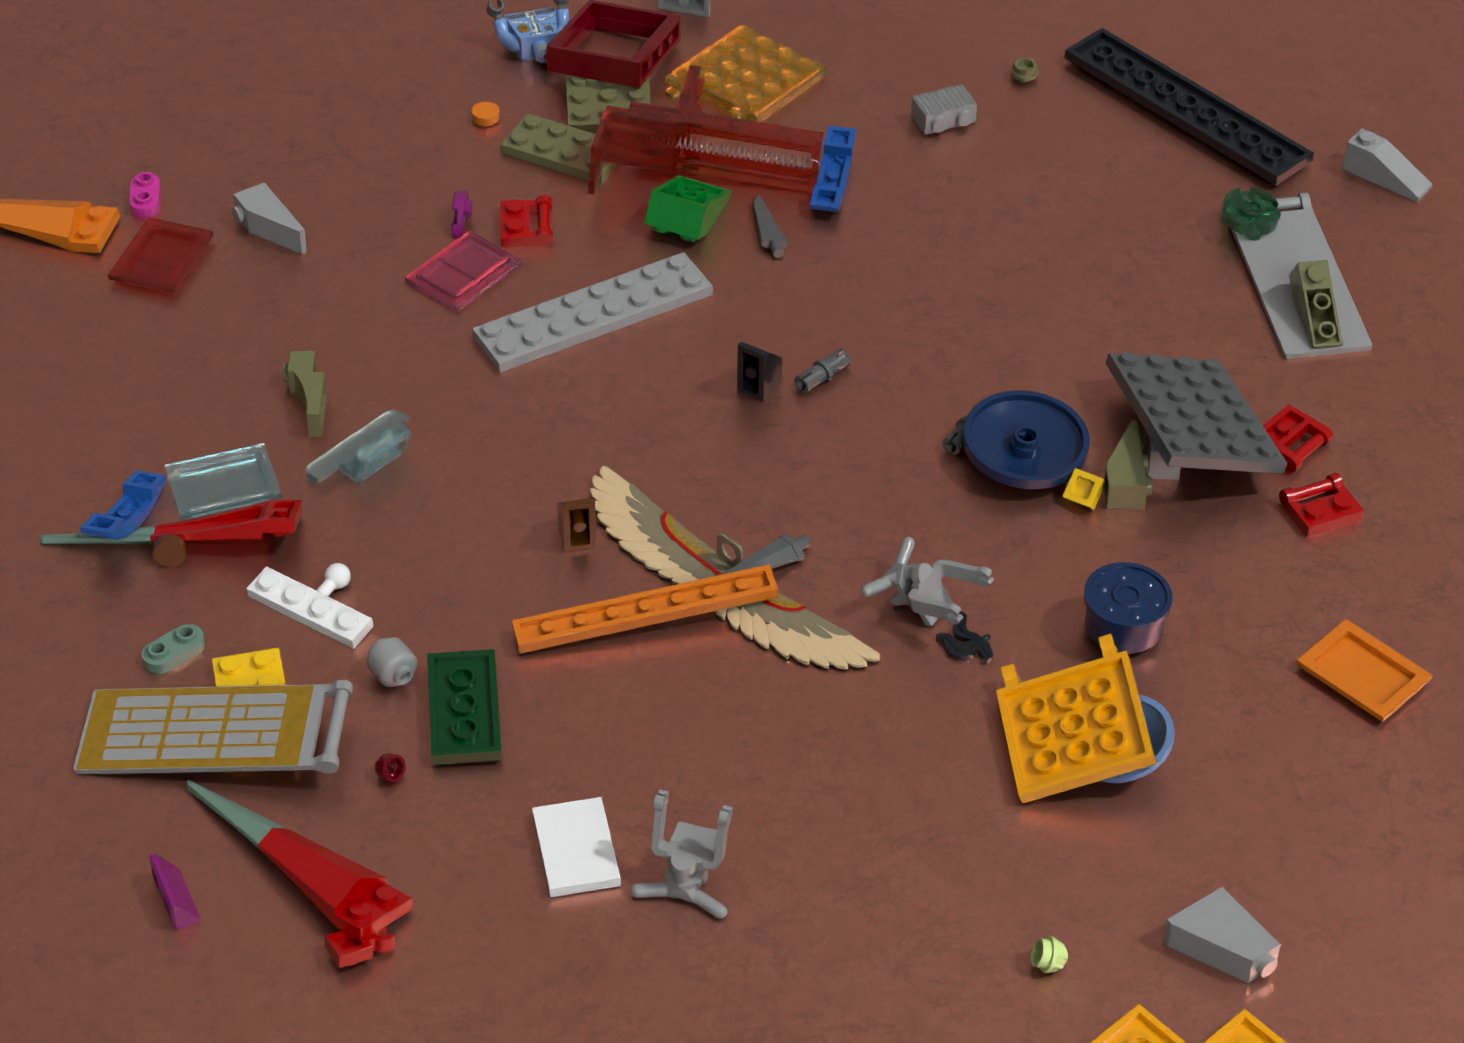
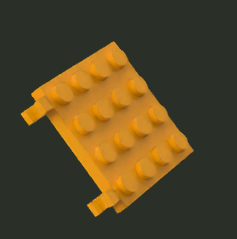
M1112 634L1098 637L1103 658L1021 682L1020 677L1017 676L1014 663L1001 667L1005 687L996 690L1017 791L1022 804L1157 764L1130 658L1127 651L1118 653Z

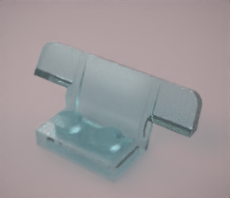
M396 410L386 411L308 464L305 468L307 477L318 484L335 471L340 470L358 484L406 451L412 432L404 424L409 421L410 416Z

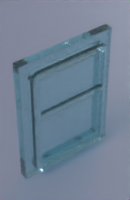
M265 443L165 464L168 483L171 486L175 499L174 504L177 506L181 520L282 498L274 473L275 469L272 467Z

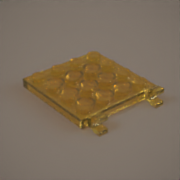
M742 24L667 75L665 82L671 86L665 90V96L675 99L683 90L687 89L729 111V116L735 119L728 124V129L738 133L749 122L758 125L826 76L827 67Z

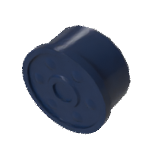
M1118 562L1097 569L1089 576L1084 588V603L1086 606L1084 626L1089 637L1100 646L1098 637L1112 634L1118 653L1127 651L1128 654L1143 652L1156 645L1163 635L1165 618L1171 610L1173 598L1171 588L1163 576L1141 564Z

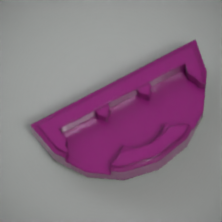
M456 191L452 204V210H455L453 224H451V236L453 238H463L467 217H472V200H469L468 191Z

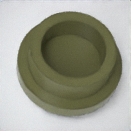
M1019 58L1011 67V75L1020 82H1030L1038 77L1039 69L1036 66V62L1031 58Z

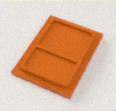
M1347 619L1320 639L1319 642L1296 661V665L1381 722L1385 721L1414 694L1419 692L1421 688L1432 680L1433 676Z

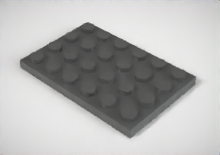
M1130 352L1108 354L1106 360L1107 367L1168 467L1284 474L1287 466L1286 460L1220 361L1212 358L1196 360L1185 356L1170 358L1157 354L1143 356Z

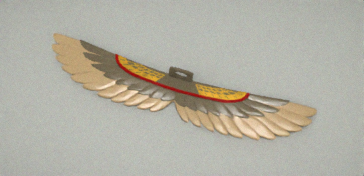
M602 466L600 468V477L593 476L592 485L594 488L590 489V494L595 500V510L598 512L597 520L607 527L606 533L621 540L619 541V546L625 551L632 553V557L636 560L644 562L646 568L658 571V575L665 579H672V584L676 585L721 575L743 561V549L737 542L720 533L717 535L716 552L682 526L668 512H664L633 483L627 482L610 468ZM724 543L733 548L736 553V559L727 554ZM779 592L776 598L715 611L722 620H725L727 615L730 626L735 630H738L740 626L741 632L747 638L752 640L754 636L755 641L766 649H769L770 643L783 657L788 659L791 655L804 665H809L811 660L816 665L829 669V664L837 668L847 670L848 664L861 668L867 666V661L880 660V654L853 637L851 632L807 610V607Z

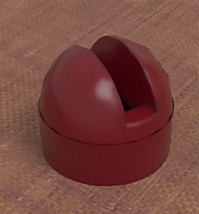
M383 754L375 762V772L384 781L397 782L403 777L406 770L404 759L397 754ZM386 767L392 771L390 774L386 770Z

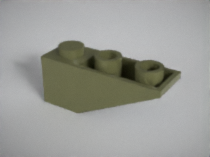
M1328 261L1298 262L1289 274L1294 304L1312 349L1342 346L1343 341Z
M1137 420L1131 421L1106 463L1104 480L1107 481L1104 486L1106 509H1145L1146 496L1152 495V478L1146 477L1149 468L1148 455L1142 453L1145 449L1144 433H1139Z

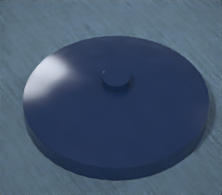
M1006 391L983 399L969 412L963 431L964 450L970 461L979 471L999 483L1023 489L1050 488L1070 480L1074 469L1081 470L1084 466L1090 445L1087 426L1075 410L1059 399L1033 391Z

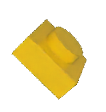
M1075 468L1062 497L1065 500L1094 510L1107 481Z

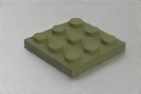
M566 75L568 126L590 133H605V128L609 125L617 126V133H620L621 127L622 132H625L626 128H628V132H631L632 128L633 132H636L640 119L644 115L652 113L649 78L640 88ZM612 126L606 129L607 133H615L616 127Z

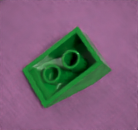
M678 175L651 190L644 224L653 226V230L666 234L670 232L680 234L681 239L695 242L709 233L731 197L732 191Z

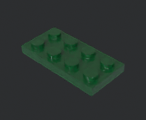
M495 649L427 653L432 765L502 760Z

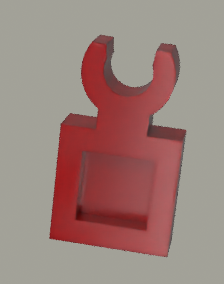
M387 925L362 941L357 940L344 931L325 935V948L340 968L372 959L373 951L387 952L394 948V935H387Z

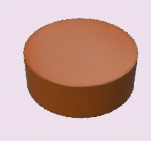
M479 102L472 107V121L479 126L489 127L500 120L499 106L493 102Z

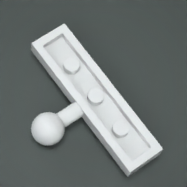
M334 563L327 567L324 574L325 581L317 590L301 584L267 566L246 588L250 598L352 649H355L374 627L371 617L328 597L334 589L344 588L350 581V570L342 563Z

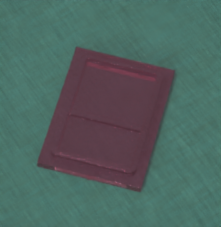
M469 230L407 275L405 282L458 312L520 266L522 259Z

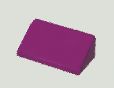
M157 854L150 855L151 858L149 860L153 879L173 927L178 930L200 922V915L179 868Z

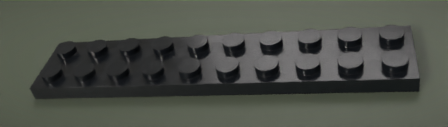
M1100 28L1065 50V59L1275 186L1313 162L1314 152L1104 28Z

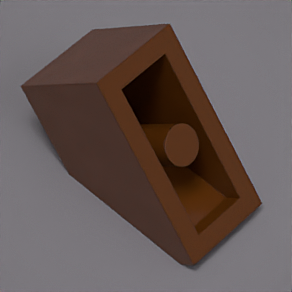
M594 498L558 502V527L564 552L597 548Z

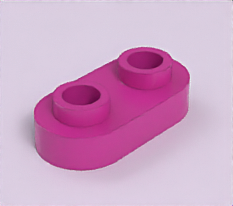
M141 172L131 180L129 202L131 213L134 216L149 218L159 212L161 184L160 178L156 174Z

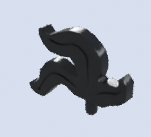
M960 611L959 614L963 616V619L958 624L953 625V636L949 633H938L936 641L943 643L946 653L953 659L967 661L978 654L982 658V665H987L993 661V651L990 643L987 642L991 636L985 634L981 637L977 633L967 630V614Z

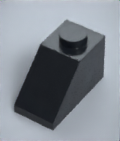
M740 342L738 344L737 391L764 402L782 381L783 357Z

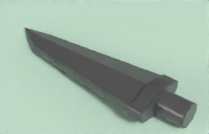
M758 194L752 202L760 244L762 247L771 249L775 258H781L785 253L784 248L789 247V242Z
M786 533L723 574L770 564L771 569L793 562H799L805 558L802 550L811 546V540L807 535L793 539Z

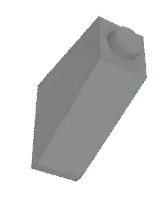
M1223 887L1168 918L1163 942L1168 947L1246 983H1250L1260 976L1266 977L1275 970L1278 964L1277 959L1281 945Z

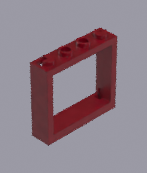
M589 0L568 21L567 25L557 33L556 37L547 44V53L544 55L545 60H547V71L640 88L681 40V16ZM594 29L649 38L631 59L577 49Z

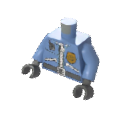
M489 0L486 12L495 19L493 25L499 43L503 47L515 52L520 60L536 59L539 63H547V60L544 58V55L547 53V44L556 37L557 33L570 20L569 9H566L569 0H553L554 4L558 6L557 10H555V7L506 14L504 18L502 17L504 1L497 0L498 9L492 7Z

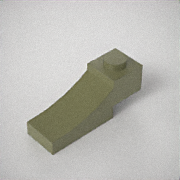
M290 351L289 363H284L283 381L289 382L290 394H296L305 406L309 437H322L327 400L325 372H317L315 351Z

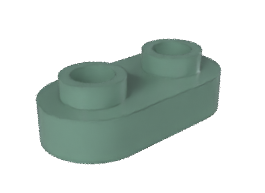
M193 624L181 625L147 644L142 650L145 669L153 674H164L200 654L205 648L202 629Z

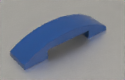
M828 125L824 142V154L816 185L814 184L810 209L839 212L849 178L856 129Z
M136 470L123 483V496L105 514L94 513L80 527V533L114 540L129 536L145 521L152 511L165 485L166 475Z

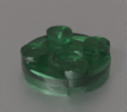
M1252 187L1250 191H1241V188H1236L1225 196L1220 220L1224 225L1245 235L1249 240L1256 241L1261 239L1263 235L1270 234L1276 229L1281 211L1279 212L1277 208V200L1268 192ZM1251 210H1253V211H1255L1256 213H1255V214H1252V213H1249V212H1250Z

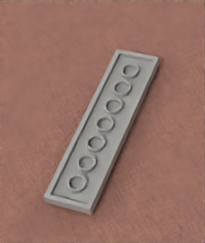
M683 252L472 328L473 338L501 373L713 295V285Z

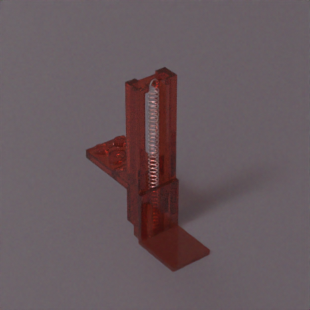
M690 65L677 108L631 101L629 109L607 105L606 110L604 109L591 146L588 194L594 195L605 162L673 173V170L813 193L814 184L816 185L818 179L824 132L704 113L702 102H700V95L703 94L705 78H700L701 66ZM693 134L808 152L811 153V157L814 160L808 157L804 166L803 156L799 166V156H797L794 164V155H792L788 164V154H786L783 163V153H781L777 162L778 153L776 152L772 161V151L767 160L766 150L763 159H761V149L756 159V149H754L751 158V148H749L745 157V147L740 156V146H738L735 155L734 145L729 154V144L724 153V143L721 146L720 152L718 151L719 143L716 144L715 151L713 152V141L708 151V141H706L704 150H702L703 140H701L697 149V139L694 146H692ZM808 160L813 161L812 168L806 167Z

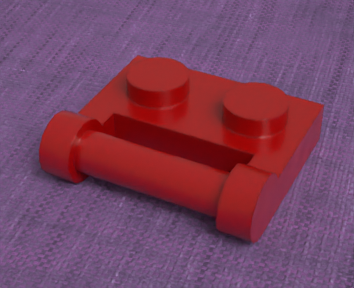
M541 195L536 200L514 199L500 201L501 247L546 246L553 242V231L550 228V211L553 207L552 199L547 195ZM530 214H538L537 231L530 232Z
M1289 404L1263 425L1286 460L1287 466L1285 470L1288 472L1298 470L1305 458L1319 446H1325L1333 439V433L1329 427ZM1309 433L1312 435L1294 452L1288 449L1304 434Z
M1339 473L1327 475L1325 480L1296 489L1289 487L1279 492L1282 506L1307 537L1363 519L1364 509L1344 486L1343 479ZM1326 492L1332 494L1304 504L1298 502Z

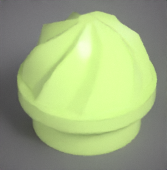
M1051 936L1045 939H1036L1031 951L1033 967L1039 968L1043 973L1058 971V969H1062L1068 960V953L1062 942Z

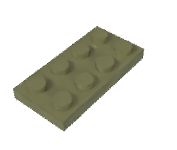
M527 113L501 143V153L602 185L628 153V144Z

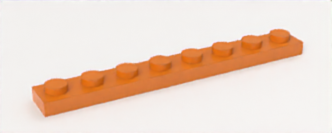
M770 564L515 619L512 620V628L519 654L776 598L778 597V587Z

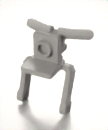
M905 537L902 540L895 562L889 571L881 578L869 582L861 588L862 595L870 597L891 587H896L897 591L889 599L892 605L910 606L913 612L919 613L925 625L930 626L938 618L944 619L951 624H958L963 619V616L959 614L961 608L951 603V598L941 582L943 577L955 578L979 584L983 587L990 586L994 579L989 577L992 574V570L988 567H975L946 559L938 560L932 566L928 563H912L908 565L915 541L912 537Z
M659 789L653 805L655 816L651 849L655 855L667 858V862L670 863L665 874V880H668V882L636 883L631 887V894L636 898L667 896L675 899L676 897L685 899L687 902L695 903L716 918L722 919L727 915L726 906L698 888H700L701 884H706L708 868L714 870L725 857L728 828L732 818L733 807L723 805L718 817L717 830L678 822L671 840L666 842L663 837L669 792Z

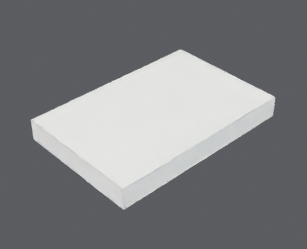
M602 797L532 808V816L550 898L621 886V877Z

